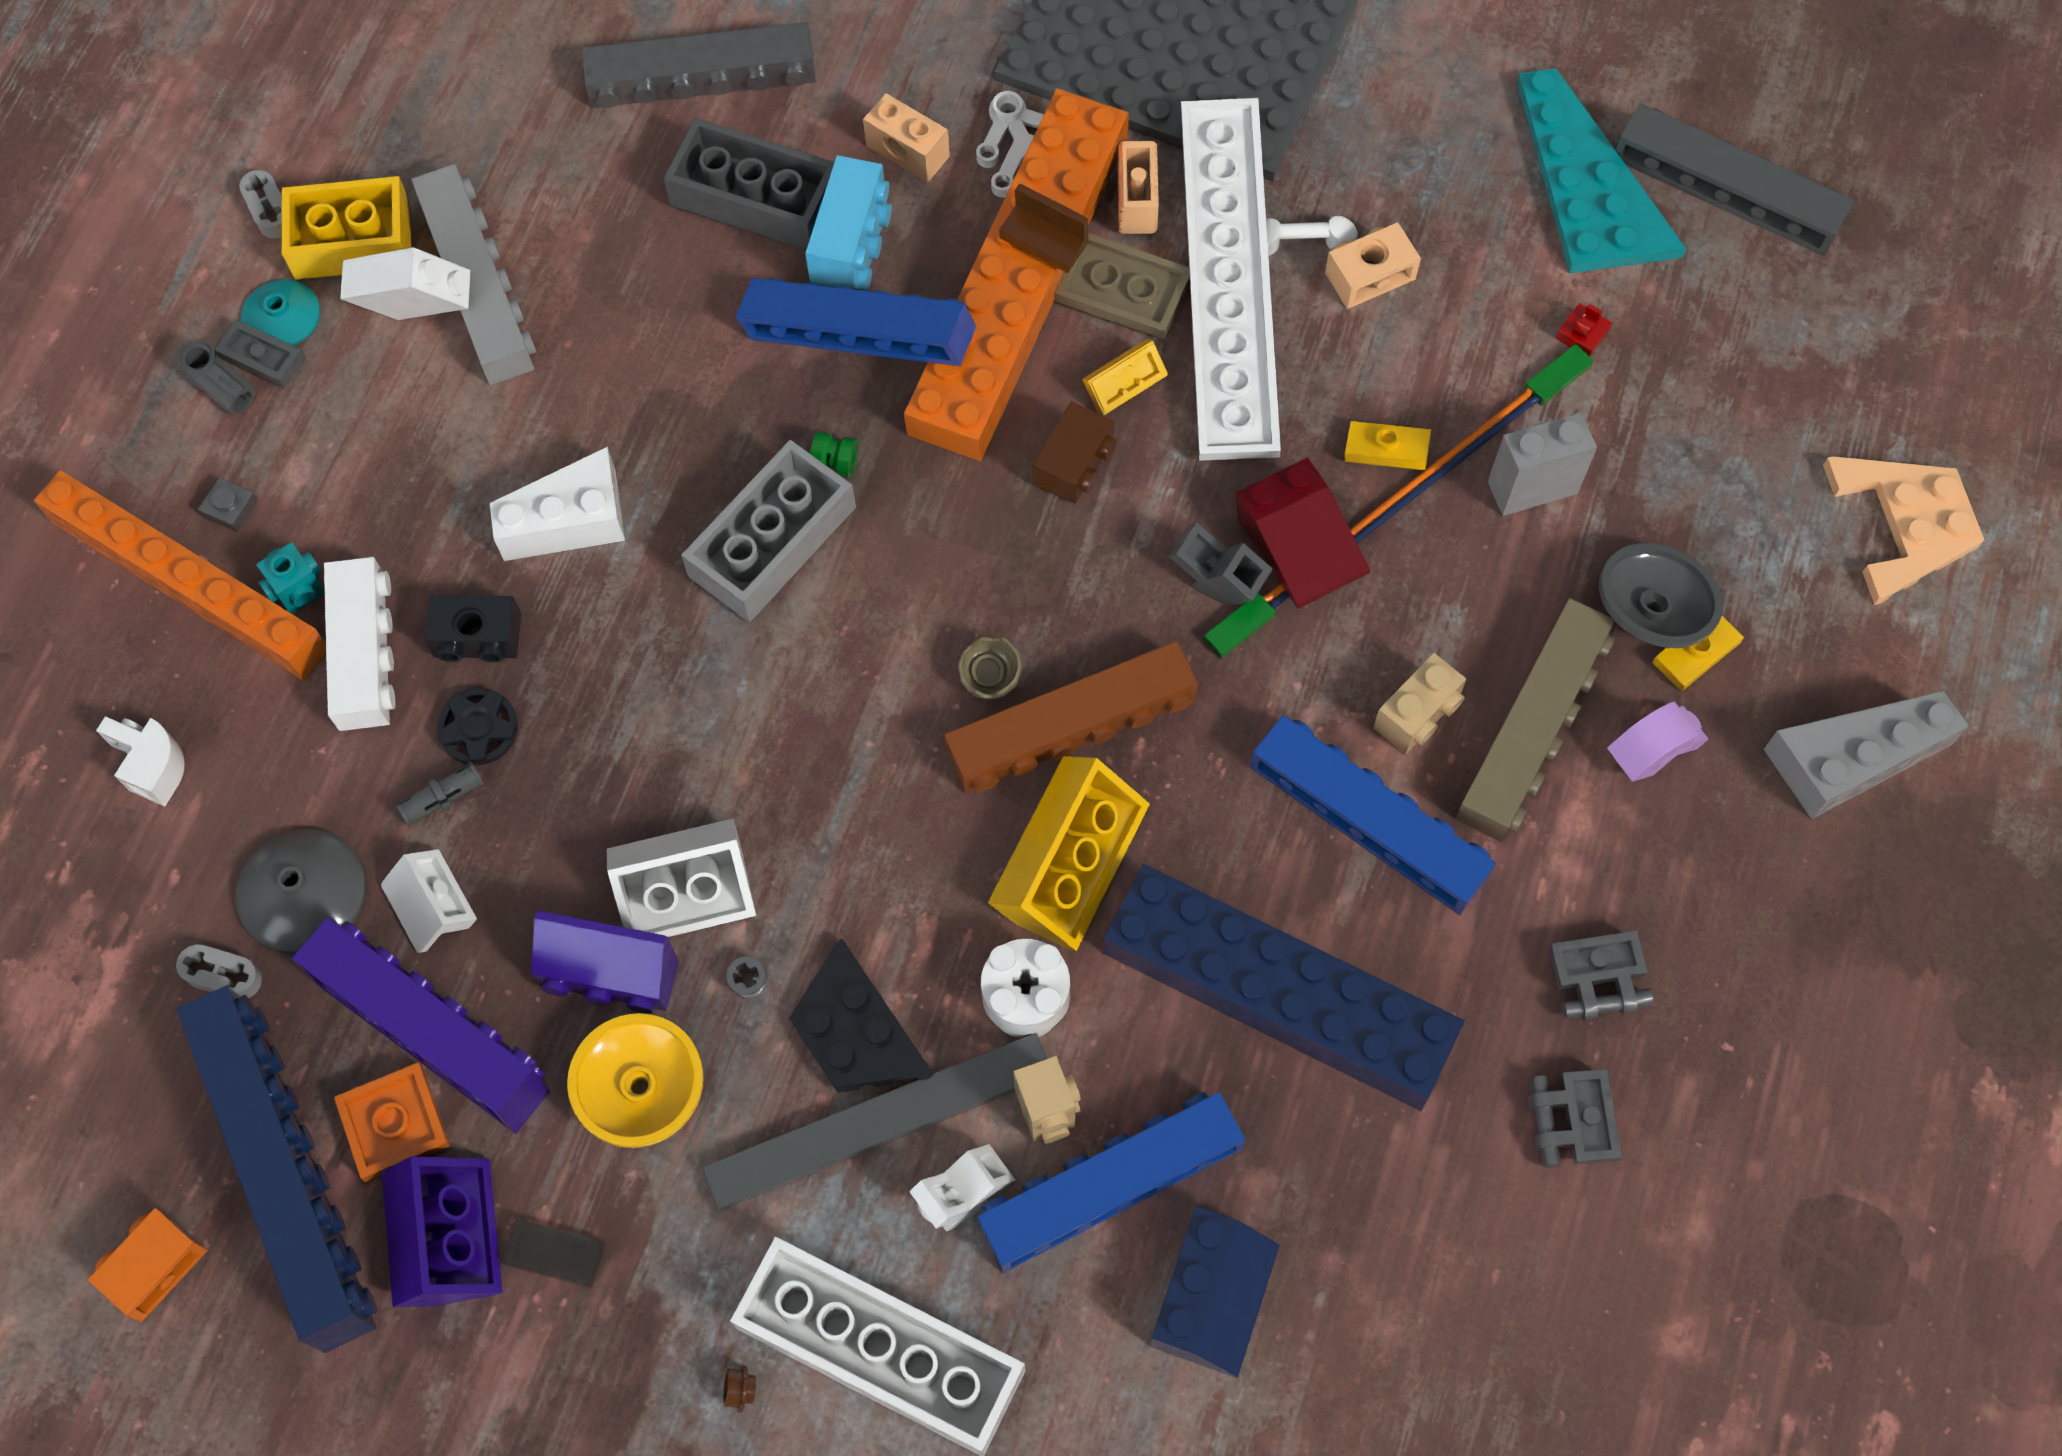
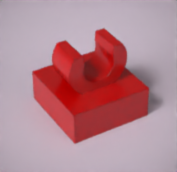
M1578 303L1558 330L1555 339L1570 348L1577 344L1591 357L1610 331L1613 322L1602 317L1603 311L1590 303L1587 307Z

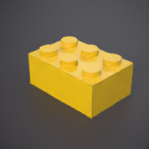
M399 176L282 188V256L295 280L342 275L343 260L411 248V203Z

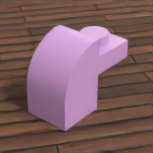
M1674 701L1660 707L1638 721L1607 749L1630 780L1634 782L1653 776L1677 755L1696 750L1709 739L1702 731L1699 719L1692 712L1687 711L1684 706L1678 707Z

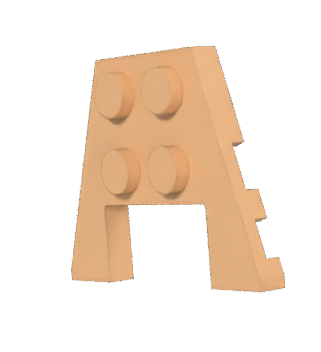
M1835 456L1828 457L1823 464L1834 497L1872 489L1876 490L1901 556L1900 559L1869 564L1862 573L1874 605L1886 601L1894 593L1903 588L1907 589L1917 583L1922 577L1935 570L1942 569L1977 549L1984 541L1957 468Z

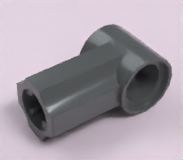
M194 340L182 346L179 350L178 361L188 381L194 388L203 390L230 415L242 414L252 405V400L257 394L255 388L219 358L210 344L205 341ZM202 363H207L201 368H196L198 365Z

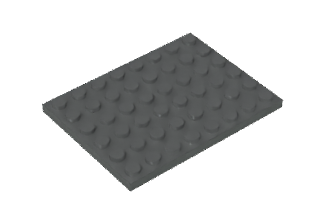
M1032 0L994 71V79L1000 83L1050 101L1056 88L1129 112L1128 129L1182 149L1181 101L1258 98L1263 178L1274 181L1356 11L1358 0Z

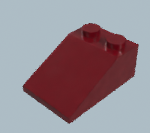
M1308 457L1235 492L1239 523L1266 563L1273 568L1272 572L1297 609L1370 573V568L1328 485Z

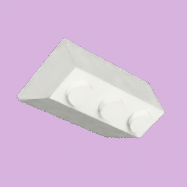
M734 818L607 848V872L624 928L671 937L756 916Z

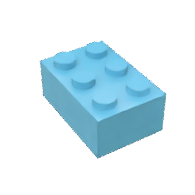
M836 156L805 253L810 282L826 287L838 288L839 286H846L853 290H869L872 278V269L869 267L872 259H878L880 255L882 237L879 235L882 226L888 227L892 213V204L887 203L889 181H884L883 164Z

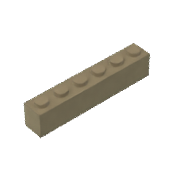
M1571 598L1568 599L1461 804L1455 818L1456 820L1500 842L1503 841L1508 829L1515 833L1518 831L1528 811L1521 807L1526 794L1535 797L1546 774L1538 771L1544 759L1553 762L1563 742V739L1556 736L1562 724L1569 728L1571 727L1581 707L1580 704L1574 702L1579 690L1588 693L1599 672L1591 668L1596 657L1605 660L1616 637L1609 634L1615 622L1613 618Z

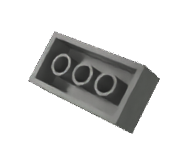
M694 118L663 179L671 206L807 249L834 162Z

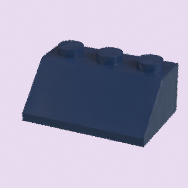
M1195 1205L1149 1347L1238 1378L1280 1245L1238 1220Z

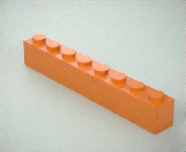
M59 470L33 500L53 524L302 681L307 678L326 654V643L314 627L62 470Z

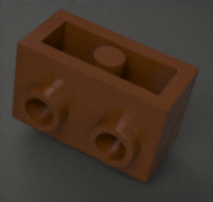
M1071 401L1032 464L1033 484L1076 504L1082 492L1089 493L1094 486L1098 476L1096 469L1101 460L1108 461L1114 452L1117 444V439L1113 438L1114 421Z

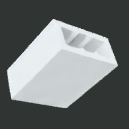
M414 247L343 260L340 299L396 320L468 309L471 270Z

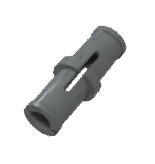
M470 761L439 780L436 777L428 781V786L395 802V805L409 827L442 807L444 810L452 806L451 802L485 784Z

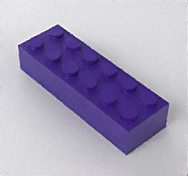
M327 917L291 959L317 986L516 1134L550 1092L541 1080L545 1074L535 1066L536 1061L516 1046L510 1052L511 1048L500 1040L502 1038L501 1035L483 1021H480L477 1025L467 1015V1010L447 995L443 999L433 990L434 986L417 972L412 970L409 974L399 965L400 961L380 945L375 948L365 940L366 936L351 923L345 921L339 926Z

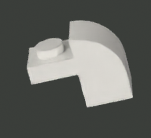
M105 716L96 731L110 746L128 753L114 776L129 791L165 807L178 787L184 773V755L180 746L152 718L149 719L143 728L126 718L119 723Z
M990 1144L968 1150L944 1173L921 1180L909 1192L916 1200L921 1215L931 1222L935 1228L943 1226L947 1232L982 1210L985 1204L997 1198L1015 1181V1178Z

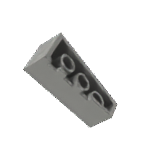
M1942 691L1777 730L1763 750L1809 817L1814 819L1953 745L1969 725L1946 693Z

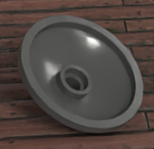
M1637 543L1625 546L1609 557L1600 574L1599 592L1607 612L1620 627L1641 641L1666 648L1689 647L1708 638L1720 622L1723 602L1715 580L1699 562L1675 548L1655 543Z
M297 829L281 833L256 849L244 864L238 877L235 891L238 916L248 933L262 945L278 952L296 954L327 917L339 926L345 921L352 925L355 923L363 908L366 897L367 882L365 870L354 850L344 840L332 833L318 829ZM299 876L298 882L294 886H286L290 877Z

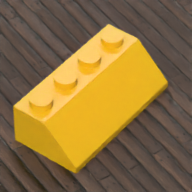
M1063 756L988 903L1017 926L1069 950L1077 951L1150 803L1098 758Z

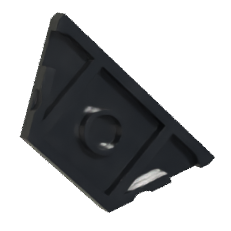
M843 939L839 940L789 1018L837 1093L859 1090L866 1085L881 1087L893 1085V1081L915 1077H918L920 1080H926L934 1076Z

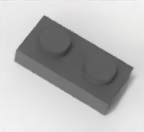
M237 319L234 320L214 348L216 355L222 360L282 388L287 386L306 359L301 349Z

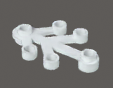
M1012 91L1000 92L991 101L989 117L993 124L984 143H981L976 149L978 164L984 168H991L999 162L998 147L1007 130H1009L1014 140L999 172L995 173L991 179V190L998 197H1006L1015 174L1034 135L1028 134L1024 125L1038 128L1044 114L1027 109L1024 100ZM1006 110L1012 111V113H1003V112L1006 111ZM985 152H991L994 154L990 158H985L982 156V154ZM1001 181L1007 182L1009 185L1007 187L1001 188L998 187L996 184Z

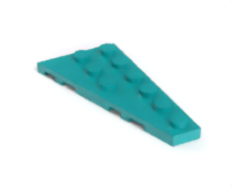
M1554 68L1519 73L1516 83L1569 274L1683 258L1687 250L1558 70Z

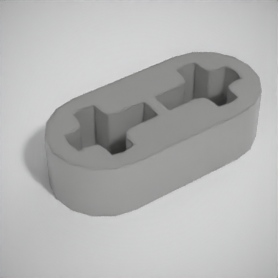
M264 170L250 171L240 181L241 194L260 232L268 238L282 237V195L270 173ZM262 186L266 196L259 199L255 188ZM274 210L278 220L271 223L266 212Z
M196 944L184 949L177 958V973L184 981L195 988L213 992L228 985L240 997L246 995L250 998L261 987L262 975L260 970L245 957ZM204 960L214 968L212 972L198 970L195 974L190 967L193 962L200 963ZM243 971L248 976V980L246 983L238 982L235 987V984L225 977V974L228 972L240 975Z

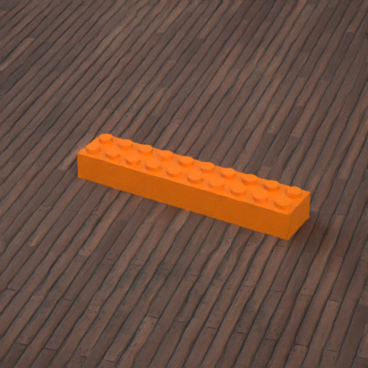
M1056 88L957 299L960 302H964L976 325L961 366L927 363L904 412L908 436L971 459L982 461L1053 305L1055 291L1064 274V271L1000 239L999 229L1016 206L1015 189L1019 184H1022L1085 216L1088 219L1089 225L1118 162V144L1128 140L1129 112Z

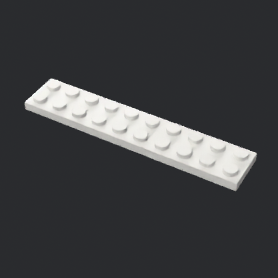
M1258 98L1181 101L1199 461L1280 457L1281 447Z

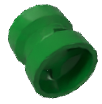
M817 431L812 442L810 454L841 477L851 478L857 463L859 440L847 436L837 439L833 438L831 433Z

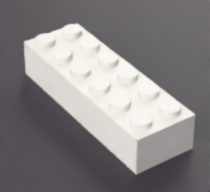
M777 1237L771 1243L730 1320L737 1330L980 1456L985 1455L1025 1373V1363Z

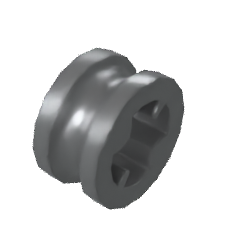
M739 957L727 969V983L739 997H756L763 992L767 985V972L761 962L754 957ZM745 967H748L751 972L758 971L759 973L758 978L753 977L755 984L749 988L743 982L736 984L735 981L736 977H741L739 971Z

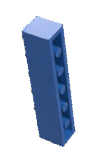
M752 278L735 316L750 340L961 366L976 328L964 302L955 299H930L916 294L908 296L895 295L881 290L869 292L853 290L846 286H839L838 288L826 287L812 282H805L803 284L784 282L777 278L769 280Z
M1282 715L1253 752L1251 769L1458 915L1463 913L1487 881L1496 865V862L1490 859L1489 853L1483 847L1473 842L1469 844L1454 834V829L1447 822L1437 817L1432 819L1419 809L1418 804L1410 796L1404 793H1395L1384 785L1381 777L1374 771L1367 768L1361 769L1349 761L1347 754L1341 748L1334 744L1326 745L1316 738L1311 728L1302 721H1292L1285 715Z
M1220 1092L1210 1097L1206 1093L1198 1094L1182 1105L1183 1111L1171 1117H1168L1166 1113L1159 1114L1143 1124L1144 1131L1130 1138L1126 1133L1118 1135L1103 1145L1105 1151L1091 1158H1088L1087 1154L1077 1156L1063 1165L1064 1172L1051 1179H1048L1047 1175H1041L1027 1182L1022 1187L1024 1192L1008 1200L1006 1195H1003L985 1204L982 1207L984 1213L977 1216L978 1225L1002 1273L1025 1263L1242 1150L1246 1139Z

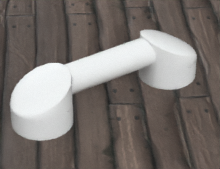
M1343 216L1331 217L1329 222L1280 224L1276 219H1266L1268 256L1278 250L1280 239L1326 238V244L1332 250L1336 245L1345 241L1353 242L1358 237L1355 225Z

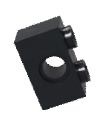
M430 595L425 642L435 658L447 662H458L462 658H480L486 662H501L504 658H517L521 611L513 596ZM481 626L477 633L465 635L470 628Z

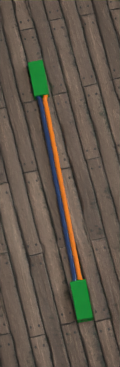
M1577 344L1573 345L1526 382L1524 393L1354 525L1350 530L1356 542L1359 543L1532 405L1539 403L1543 406L1590 369L1594 360ZM1281 584L1267 595L1261 596L1257 593L1253 601L1243 604L1206 633L1203 641L1222 659L1273 619L1276 615V607L1289 598L1288 594Z

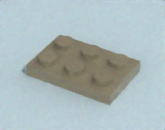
M1088 232V244L1069 273L1064 272L1055 291V302L1164 340L1189 286V267Z

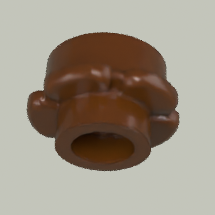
M742 1365L740 1369L727 1368L723 1389V1406L737 1408V1412L741 1413L744 1410V1403L753 1404L756 1391V1376L748 1375L746 1365Z

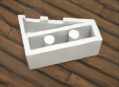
M608 447L490 503L493 537L504 561L625 541L616 470Z

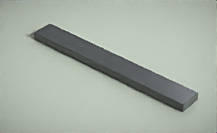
M1037 1033L934 1073V1076L929 1079H919L703 1166L718 1210H725L1015 1092L1013 1071L1048 1059Z

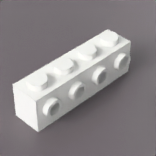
M374 557L324 563L328 716L339 731L390 725L389 710L395 709V693L393 686L388 684V671L394 670L392 649L390 646H387V633H392L393 630L391 613L385 605V596L391 595L389 574L387 571L381 570Z

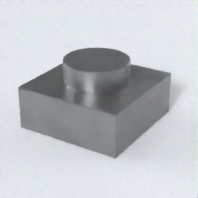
M219 477L198 508V511L203 518L238 532L257 503L258 498L254 492Z

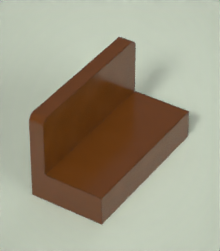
M1019 184L1015 189L1016 206L999 229L1000 239L1069 273L1088 244V219L1068 207Z

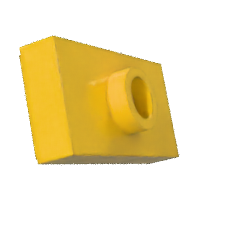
M1145 339L1082 380L1097 412L1105 415L1163 379L1168 373L1153 340Z
M1351 421L1345 449V462L1426 470L1431 429Z
M1721 616L1720 622L1713 633L1704 641L1684 648H1665L1654 658L1652 663L1682 692L1741 644L1744 637Z

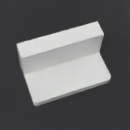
M439 849L404 854L381 883L383 891L417 953L426 952L441 934L469 929L477 920Z

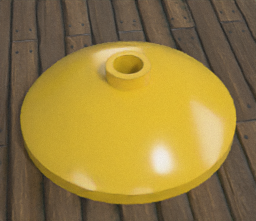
M627 1014L604 1022L589 1033L579 1045L568 1071V1096L572 1109L579 1121L598 1139L626 1148L650 1146L675 1134L693 1115L702 1094L704 1081L703 1067L694 1043L676 1024L656 1015ZM645 1081L648 1083V1088L644 1093H633L634 1085L637 1082Z

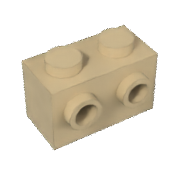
M1433 653L1379 709L1373 729L1406 755L1417 742L1423 745L1437 729L1435 723L1444 714L1449 717L1457 710L1465 698L1461 692L1467 679L1436 653Z
M1057 1056L1013 1071L1015 1094L1032 1141L1035 1142L1043 1139L1044 1143L1048 1144L1067 1137L1070 1134L1069 1129L1075 1127V1113L1080 1112L1078 1101H1081L1073 1076L1064 1077Z

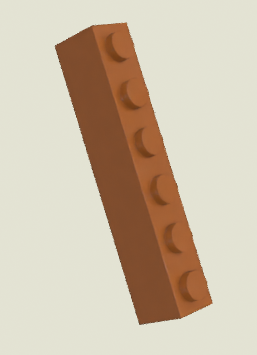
M1175 641L944 734L945 749L964 792L967 793L972 790L977 792L986 791L997 785L999 779L1012 774L1016 776L1028 774L1035 770L1041 762L1051 758L1062 760L1063 756L1074 754L1078 747L1091 742L1093 744L1104 743L1113 738L1116 732L1130 726L1133 729L1141 728L1152 722L1157 715L1167 711L1178 713L1187 709L1196 700L1198 682L1178 642Z

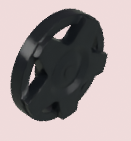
M481 688L470 689L455 694L447 701L438 719L437 732L442 746L452 758L464 764L471 761L473 765H484L498 760L509 751L517 736L518 720L510 702L498 692ZM475 698H482L478 703L469 701ZM502 706L508 712L510 722L499 718ZM451 713H453L455 720L447 725V721ZM503 741L498 748L488 753L491 742ZM466 745L468 755L456 751L451 746Z

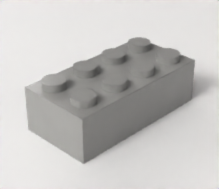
M789 440L682 553L681 556L688 577L750 623L856 508L853 485L792 440Z

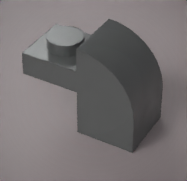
M1197 522L1188 524L1168 555L1170 559L1193 577L1190 583L1191 586L1216 601L1231 605L1253 601L1273 569L1244 543L1226 548Z

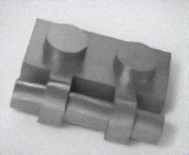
M1637 931L1553 943L1548 948L1558 990L1576 988L1578 996L1577 1000L1562 1002V1013L1565 1019L1581 1017L1583 1021L1597 1019L1598 1014L1620 1011L1624 1015L1636 1013L1637 1008L1653 1005L1651 990L1649 988L1634 990L1632 979L1645 977L1648 973ZM1614 982L1616 994L1595 996L1593 985Z
M1607 1069L1564 1072L1559 1077L1562 1091H1549L1547 1076L1540 1075L1529 1078L1531 1095L1527 1096L1529 1110L1535 1113L1538 1134L1534 1135L1536 1151H1541L1543 1168L1561 1166L1559 1149L1571 1147L1574 1165L1619 1162L1622 1158ZM1552 1109H1565L1568 1130H1555Z

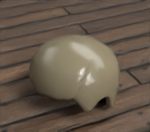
M980 637L976 639L961 654L958 663L961 684L974 697L985 700L1003 698L1017 687L1021 677L1022 664L1019 651L1004 637Z

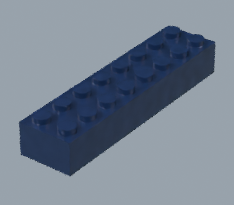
M1145 864L1141 867L1104 937L1103 954L1419 1111H1422L1429 1099L1465 1020Z
M228 985L176 1008L298 1339L323 1353H327L377 1329L372 1317L373 1314L378 1312L375 1300L367 1287L362 1289L356 1275V1273L362 1270L360 1261L352 1246L346 1247L340 1232L346 1229L345 1222L337 1206L329 1205L324 1192L330 1189L328 1178L320 1164L314 1165L309 1151L314 1149L315 1145L307 1127L304 1124L300 1126L298 1124L294 1111L300 1108L291 1086L289 1084L284 1086L279 1072L285 1069L276 1047L274 1045L269 1047L264 1033L270 1031L263 1011L260 1007L253 1008L246 995L240 997Z

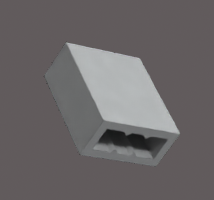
M1582 413L1503 435L1488 479L1489 487L1502 516L1578 494L1597 450L1596 443Z

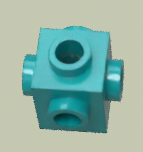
M292 542L283 548L271 551L264 560L256 564L265 577L258 583L272 602L280 599L291 614L296 613L325 594L324 588L316 578L318 574L322 573V570L309 551L301 555Z

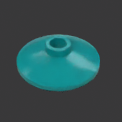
M279 279L261 285L249 295L242 308L241 321L294 346L308 338L315 330L320 319L321 309L315 293L307 285L296 280Z

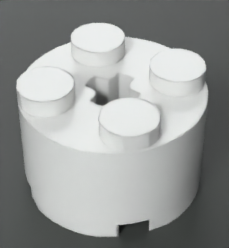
M1017 939L994 948L984 965L981 975V990L985 1012L995 1025L1012 1037L1024 1038L1034 1033H1037L1038 1037L1049 1032L1064 1017L1070 1001L1069 970L1057 948L1034 939ZM1022 984H1030V994H1021Z

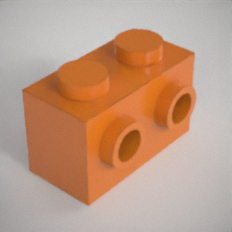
M154 1208L150 1213L140 1216L129 1229L130 1235L116 1249L108 1251L99 1259L95 1266L96 1271L87 1279L123 1314L139 1322H142L208 1251L171 1216L157 1208Z

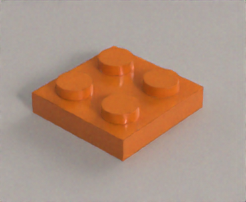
M419 1062L334 1097L360 1179L364 1182L382 1176L383 1170L411 1156L427 1157L451 1147L424 1068Z

